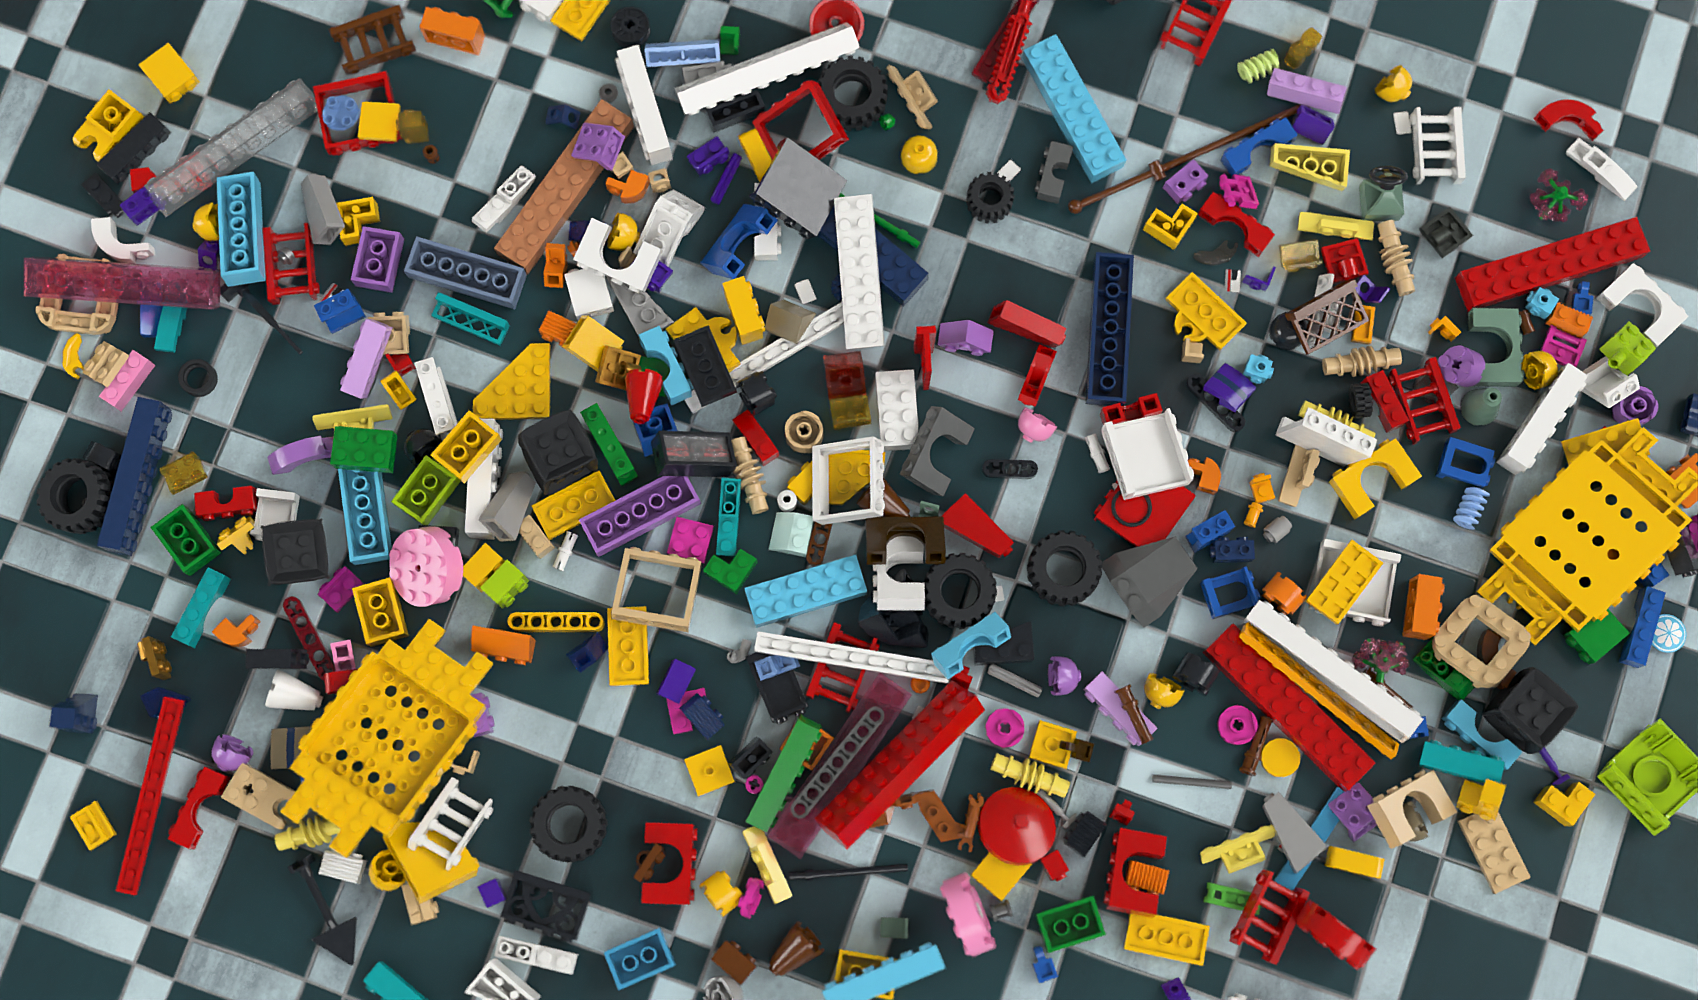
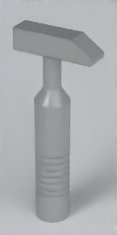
M1041 789L1037 793L1057 815L1066 821L1062 825L1065 830L1076 820V813L1068 818L1063 813V809L1044 790Z

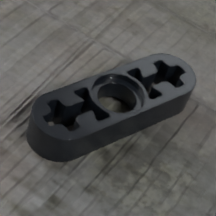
M989 459L984 462L982 472L988 478L1032 479L1038 472V466L1031 460ZM989 464H993L994 468H999V464H1003L1001 468L1002 474H999V470H993V473H989V470L986 468L989 467ZM1012 464L1016 469L1013 474L1006 473V465ZM1018 464L1022 465L1021 469H1026L1027 465H1031V469H1034V471L1028 474L1026 470H1021V474H1018Z

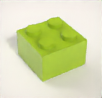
M506 560L480 588L503 609L505 606L509 607L514 602V597L518 592L522 593L528 587L527 583L529 580L509 560Z

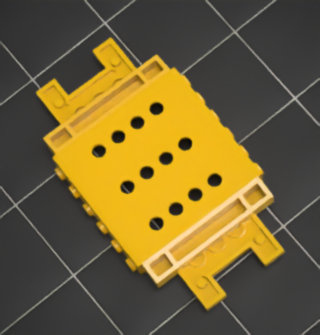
M1644 427L1617 453L1602 440L1589 452L1584 450L1580 455L1577 453L1569 461L1571 464L1566 469L1563 467L1555 475L1557 478L1553 482L1549 481L1542 488L1543 492L1539 496L1534 495L1528 503L1530 505L1525 510L1521 508L1514 515L1515 519L1511 523L1508 521L1500 529L1502 531L1501 539L1489 552L1503 566L1477 590V593L1493 604L1505 592L1533 618L1525 629L1530 633V642L1534 646L1562 619L1576 632H1579L1590 620L1593 622L1597 619L1602 621L1609 614L1606 610L1611 605L1616 607L1623 600L1620 596L1625 591L1629 594L1637 586L1635 582L1639 578L1643 580L1651 572L1649 568L1653 564L1658 566L1665 559L1663 554L1667 550L1672 552L1679 545L1677 542L1681 537L1679 533L1692 521L1677 506L1698 487V474L1688 467L1676 480L1670 477L1645 455L1658 442V439ZM1594 481L1600 482L1602 485L1601 491H1592L1590 484ZM1614 495L1617 498V503L1615 505H1608L1605 501L1606 496ZM1623 508H1629L1632 511V516L1629 519H1625L1620 515V511ZM1571 509L1574 512V517L1569 520L1565 519L1562 515L1563 510ZM1637 522H1645L1647 530L1645 532L1637 531L1635 528ZM1579 523H1587L1589 530L1586 533L1579 532L1577 529ZM1538 536L1544 537L1546 545L1543 547L1536 546L1534 543L1535 538ZM1594 536H1601L1604 539V544L1602 546H1595L1592 543V538ZM1610 549L1617 550L1619 552L1618 559H1609L1607 552ZM1558 550L1561 553V558L1556 561L1552 560L1549 557L1550 551ZM1567 563L1574 564L1576 567L1575 573L1567 574L1564 571V566ZM1581 577H1588L1591 585L1583 588L1579 584V579Z
M430 619L405 650L389 639L378 654L372 651L370 655L367 654L362 659L360 668L351 673L349 676L350 681L346 686H342L338 690L336 699L326 705L325 713L321 718H317L313 722L312 729L308 735L304 734L298 746L301 753L290 766L292 771L305 780L280 812L296 824H299L311 808L333 823L341 831L329 847L346 859L371 826L390 838L401 823L406 824L414 816L416 809L426 800L430 790L438 784L442 774L451 767L454 758L463 751L466 742L475 735L478 728L476 723L486 710L485 705L471 696V693L492 667L493 662L476 652L465 667L435 647L446 631ZM389 686H394L397 690L396 694L392 697L385 694V690ZM405 697L412 699V705L408 708L401 705V701ZM421 708L428 710V716L424 719L417 716V711ZM364 718H370L372 725L367 729L362 728L361 721ZM436 719L444 721V727L440 730L433 728V722ZM380 729H386L388 736L380 740L377 738V732ZM396 740L404 742V747L400 751L393 749V743ZM340 750L347 752V758L343 761L336 759V754ZM412 751L420 753V758L416 762H412L408 758ZM356 761L363 763V769L359 772L352 770V765ZM372 772L379 774V780L376 783L368 781V776ZM389 783L394 784L396 787L395 792L386 794L384 792L385 785Z

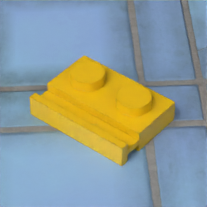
M97 801L92 802L89 806L70 816L89 850H94L111 837L117 835Z

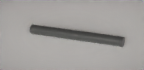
M1153 775L1152 780L1154 783L1232 789V781Z

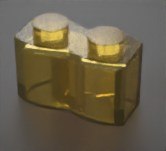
M1313 27L1307 29L1302 34L1300 40L1291 45L1284 61L1293 69L1300 67L1306 57L1316 50L1322 35Z

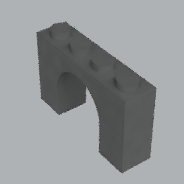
M931 406L926 413L923 425L918 431V436L910 448V453L902 465L900 475L932 495L944 496L951 479L933 467L930 461L931 446L935 439L941 435L955 444L967 445L975 428L943 407Z

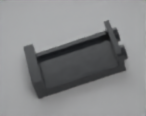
M755 652L745 656L772 723L777 722V724L788 721L787 717L795 714V717L806 713V709L809 707L793 669L761 681L754 662L772 656V654Z

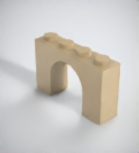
M1425 770L1416 773L1414 775L1415 779L1412 780L1410 777L1400 782L1401 787L1398 788L1396 785L1386 790L1387 795L1384 796L1382 793L1372 798L1374 802L1367 806L1390 849L1416 837L1403 812V801L1406 795L1415 798L1421 804L1432 824L1443 821L1457 813L1434 770L1427 773Z

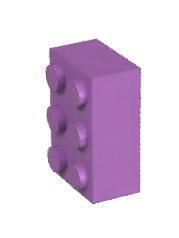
M363 226L351 276V281L356 287L393 292L404 238L400 232Z

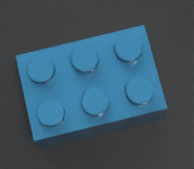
M658 928L604 952L618 990L676 966L662 928Z

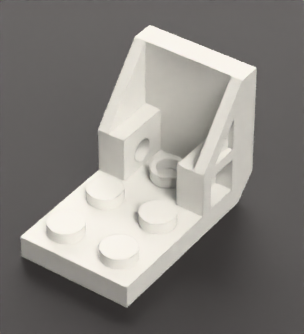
M675 190L661 195L652 209L633 253L638 255L643 241L663 250L660 261L669 267L682 237L690 232L703 214L705 207Z

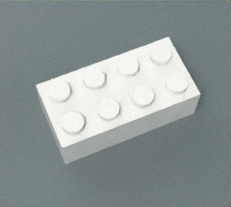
M914 369L876 372L880 440H882L884 445V451L908 450L914 444L919 431Z

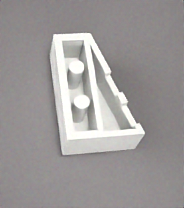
M497 958L489 961L465 991V993L480 997L482 1000H539L541 997Z

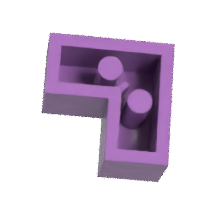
M970 320L941 323L938 345L945 348V351L956 352L957 349L971 351L972 355L982 356L983 353L991 352L994 331Z

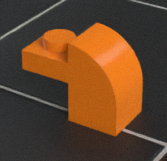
M633 170L630 171L626 183L610 177L606 181L607 190L616 196L621 194L622 203L626 204L641 200L650 184L648 175Z
M546 243V264L543 272L544 286L563 288L565 282L564 274L567 271L565 244Z
M1208 457L1203 461V464L1200 463V460L1189 458L1187 460L1189 467H1192L1194 474L1200 475L1196 490L1215 495L1221 480V472L1218 465Z
M250 614L237 627L231 620L225 618L212 633L219 640L230 646L243 647L252 642L247 635L253 634L258 629V624L261 621Z

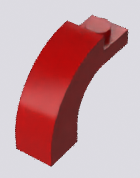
M1565 99L1552 102L1540 110L1533 118L1545 132L1559 122L1574 123L1592 141L1604 131L1601 124L1592 118L1597 112L1587 104L1576 100Z
M1039 344L1017 400L1028 406H1036L1055 358L1056 350Z

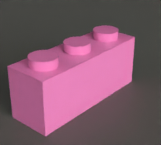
M132 350L108 388H104L99 397L122 412L155 365Z

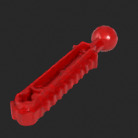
M1021 0L1017 13L1011 15L1008 19L1009 23L1006 27L1009 30L1004 32L1006 35L1002 38L1004 43L1000 45L1002 50L998 52L1000 57H997L995 60L997 62L993 66L995 70L991 72L993 77L989 79L991 84L987 86V92L985 93L989 102L999 104L1007 99L1008 89L1012 86L1009 82L1014 80L1011 75L1016 73L1014 70L1018 67L1016 62L1020 60L1018 55H1021L1023 52L1020 48H1023L1025 45L1022 41L1027 39L1025 35L1029 33L1028 29L1032 25V22L1029 21L1030 15L1028 13L1032 2L1036 0Z

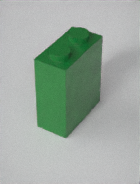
M1609 609L1606 610L1609 614L1602 621L1599 619L1595 622L1590 620L1579 632H1576L1571 627L1563 634L1566 638V643L1571 648H1575L1579 653V658L1589 665L1597 662L1630 634Z

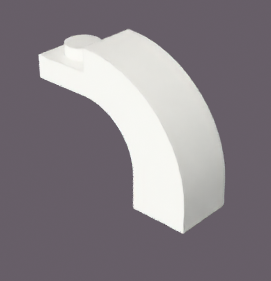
M110 217L91 219L92 234L96 243L114 260L125 264H136V257L146 259L148 256L155 255V248L150 243H120L117 239L116 223Z

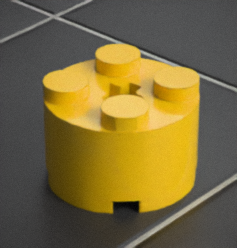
M717 870L699 884L700 889L703 887L706 889L704 895L716 911L720 909L723 911L720 915L724 917L738 906L743 894L736 886L734 888L729 883L731 879L724 870L722 872Z

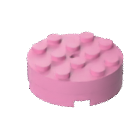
M429 526L407 530L396 539L390 551V578L400 596L414 606L424 607L449 601L451 599L450 596L453 592L458 591L463 577L462 556L458 546L454 547L449 540L451 536L443 529Z
M967 872L944 880L940 890L948 902V907H946L948 916L955 921L954 931L957 938H962L967 956L971 955L974 957L996 948L994 937H991V926L975 886H971L969 882L970 877Z

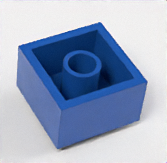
M667 403L654 407L649 421L644 424H636L633 421L634 429L645 457L653 454L651 441L658 431H678Z

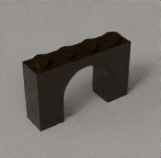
M944 517L866 518L867 565H886L887 544L899 536H911L923 544L925 564H945Z

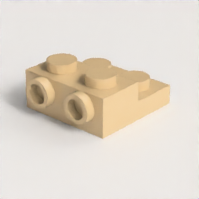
M392 312V316H385V313H373L374 317H368V319H373L393 327L383 355L387 353H409V315H404V312Z
M103 341L95 349L92 359L85 363L82 373L108 388L129 355Z

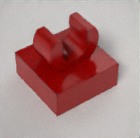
M963 665V670L954 675L951 681L968 690L973 678L968 675L970 668Z
M1125 799L1121 805L1117 803L1109 817L1127 826L1135 814L1134 811L1130 810L1132 802Z

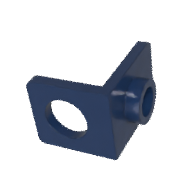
M566 104L550 106L545 123L547 125L563 123L572 129H577L581 113ZM570 112L573 113L575 117L573 123H571L568 120V114Z

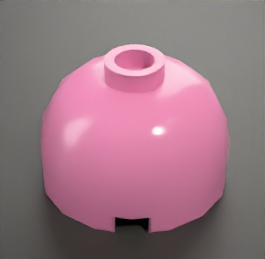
M1024 407L1018 419L1019 430L1024 434L1022 437L1031 443L1033 440L1041 442L1049 439L1057 426L1041 414H1032L1033 410Z

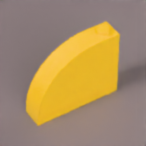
M421 822L401 823L390 838L385 835L382 838L419 904L477 876L479 863L475 857L470 855L466 847L460 854L462 857L457 866H452L448 871L446 870L448 860L425 846H418L415 851L408 848L409 839ZM429 830L426 834L427 839L451 853L458 846V843L435 830Z

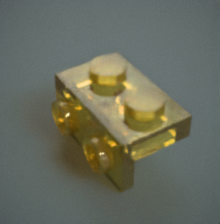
M1317 239L1279 245L1281 267L1288 270V272L1299 271L1301 267L1313 269L1317 268V265L1323 264L1322 259L1319 257Z
M867 395L830 400L834 429L872 424Z
M191 452L159 469L173 495L208 478L203 463L195 452Z

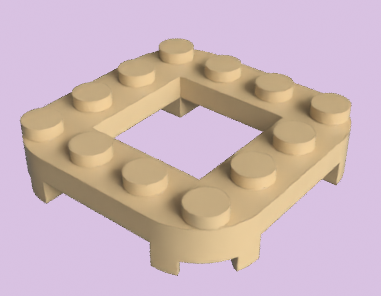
M58 254V257L45 264L43 270L46 274L40 305L36 306V314H38L40 321L48 328L56 331L91 335L109 333L115 323L123 283L121 270L104 258L96 260L69 257L66 254ZM67 277L101 280L95 313L85 314L60 311Z
M1472 595L1463 600L1442 624L1432 640V647L1435 652L1434 656L1439 661L1443 659L1474 682L1472 686L1478 689L1480 687L1495 688L1525 654L1530 644L1531 635L1520 623L1494 604L1478 595ZM1476 618L1507 640L1488 665H1485L1455 642Z

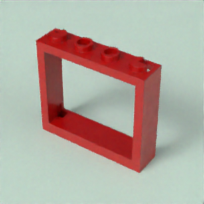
M386 71L313 87L324 145L329 155L337 156L346 151L355 152L364 147L373 148L382 143H395V141L363 140L359 138L333 143L330 128L324 123L322 117L325 106L324 99L385 86L388 103L395 104L390 78ZM398 123L397 141L400 140V139H402V135H401V130H400L399 123Z
M811 80L803 82L799 89L789 92L785 99L775 102L771 109L758 114L757 119L752 121L772 160L778 149L765 125L809 93H812L833 132L832 136L814 147L809 153L820 160L849 140L818 82Z

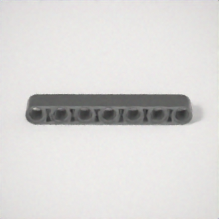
M871 707L793 802L791 812L795 818L803 819L811 812L884 720V712L881 708ZM874 711L879 712L881 715L880 720L872 721L869 717L870 713ZM866 727L868 735L860 737L857 734L858 728ZM848 742L854 743L856 745L855 751L847 752L844 748L845 744ZM834 758H841L844 762L843 766L835 768L832 765ZM823 773H828L831 776V780L827 784H823L819 780L820 775ZM813 788L818 791L816 799H809L807 797L809 789ZM798 804H803L806 807V811L802 815H797L794 811L795 806Z

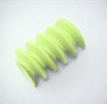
M1271 49L1270 52L1265 51L1263 54H1258L1257 57L1244 60L1243 63L1239 62L1237 68L1241 78L1252 83V77L1255 80H1259V74L1264 78L1266 76L1265 71L1271 75L1272 68L1279 69V60L1275 50Z

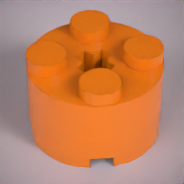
M1277 572L1262 589L1264 592L1262 597L1269 603L1274 602L1277 604L1278 607L1276 609L1280 613L1293 615L1307 599V595L1302 596L1303 590L1287 577L1282 579L1279 577L1281 573Z

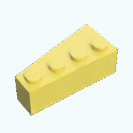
M1275 143L1271 147L1269 167L1343 191L1347 187L1350 150Z

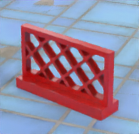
M936 326L916 327L914 354H921L923 390H929L932 373L931 353L934 350Z

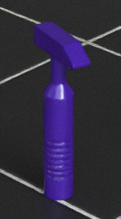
M1544 747L1539 753L1550 770L1555 772L1558 777L1551 784L1560 785L1568 780L1570 776L1567 773L1561 776L1558 766Z

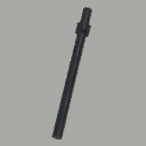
M895 864L814 871L813 869H805V871L789 872V879L813 881L815 878L908 872V865Z

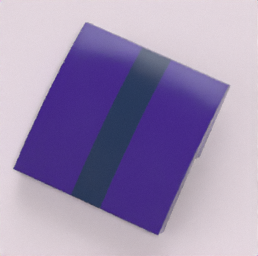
M1226 363L1204 385V391L1219 398V404L1233 412H1236L1256 390L1255 385L1247 377Z

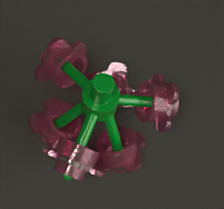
M1552 168L1546 169L1540 174L1537 181L1539 183L1542 182L1545 186L1551 185L1554 189L1553 193L1547 194L1544 190L1537 188L1535 193L1530 194V200L1535 209L1539 211L1537 215L1541 220L1547 221L1549 218L1552 221L1566 222L1568 220L1567 216L1571 211L1563 205V200L1569 198L1571 205L1576 206L1577 210L1581 211L1583 206L1587 204L1589 195L1584 193V189L1575 191L1572 194L1569 188L1571 185L1569 180L1558 183L1556 182L1558 171H1553ZM1549 198H1553V201L1547 207L1546 204L1548 203Z
M1367 639L1361 645L1360 652H1355L1352 657L1354 669L1356 670L1358 667L1363 669L1366 665L1374 668V672H1377L1376 682L1384 683V674L1388 673L1389 669L1405 675L1406 669L1409 667L1407 658L1403 657V655H1408L1405 651L1406 647L1402 642L1395 641V643L1389 641L1390 645H1388L1385 640ZM1368 654H1372L1374 664L1369 662Z

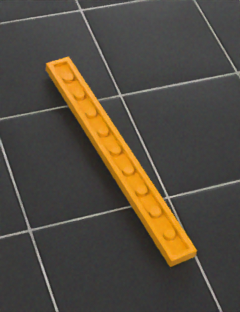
M1247 622L1242 627L1239 637L1245 644L1250 645L1260 656L1265 657L1276 669L1281 670L1291 681L1297 683L1306 693L1317 699L1322 706L1328 708L1337 718L1348 724L1352 730L1359 733L1368 743L1374 745L1380 753L1390 759L1397 755L1399 744L1250 623Z

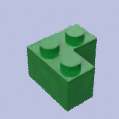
M742 549L738 551L730 565L713 555L703 572L706 576L737 595L756 566L757 559Z

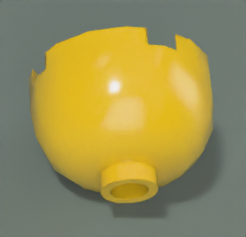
M1397 65L1389 71L1391 74L1387 78L1385 76L1382 78L1375 89L1376 94L1387 102H1397L1400 99L1405 100L1411 93V74L1402 65Z
M917 135L909 138L901 149L903 166L914 174L929 172L937 162L938 152L936 146L931 139L925 136Z
M205 204L195 212L193 229L205 240H219L218 204Z
M617 212L612 222L613 228L609 233L607 246L613 250L623 251L628 246L632 247L634 242H638L640 232L637 231V224L631 216Z
M1534 351L1523 356L1521 370L1525 372L1527 379H1524V382L1529 388L1534 390L1545 388L1555 381L1558 375V365L1551 354L1544 351Z
M1149 673L1145 681L1144 693L1151 701L1150 704L1155 708L1161 709L1162 706L1172 707L1178 703L1185 690L1181 689L1179 684L1164 676L1159 679L1156 678L1158 674Z
M390 850L380 851L373 858L369 866V877L376 888L383 891L397 890L406 882Z

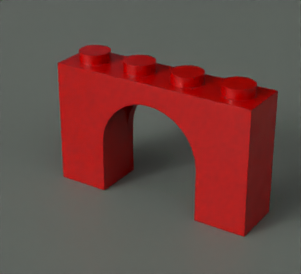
M645 824V843L670 844L676 847L683 858V869L680 875L672 882L664 884L642 883V903L691 905V901L695 900V889L691 888L692 881L696 879V869H692L693 861H696L697 849H693L694 841H697L698 829H694V824Z
M1119 828L1117 833L1113 834L1112 844L1115 845L1114 852H1111L1109 864H1112L1111 872L1108 871L1106 883L1109 884V890L1105 891L1103 901L1107 903L1106 909L1150 918L1156 916L1159 895L1136 891L1129 887L1123 878L1122 867L1124 861L1132 856H1144L1161 860L1165 854L1166 836Z

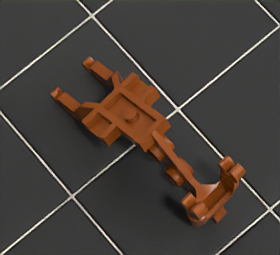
M934 789L915 793L910 792V794L901 795L869 828L890 824L896 806L901 807L902 810L909 809L918 802L921 813L941 842L962 838L958 843V849L961 850L963 843H968V852H972V839L984 798L979 792L977 793L976 800L969 794L968 799L970 803L965 815V824L954 821Z

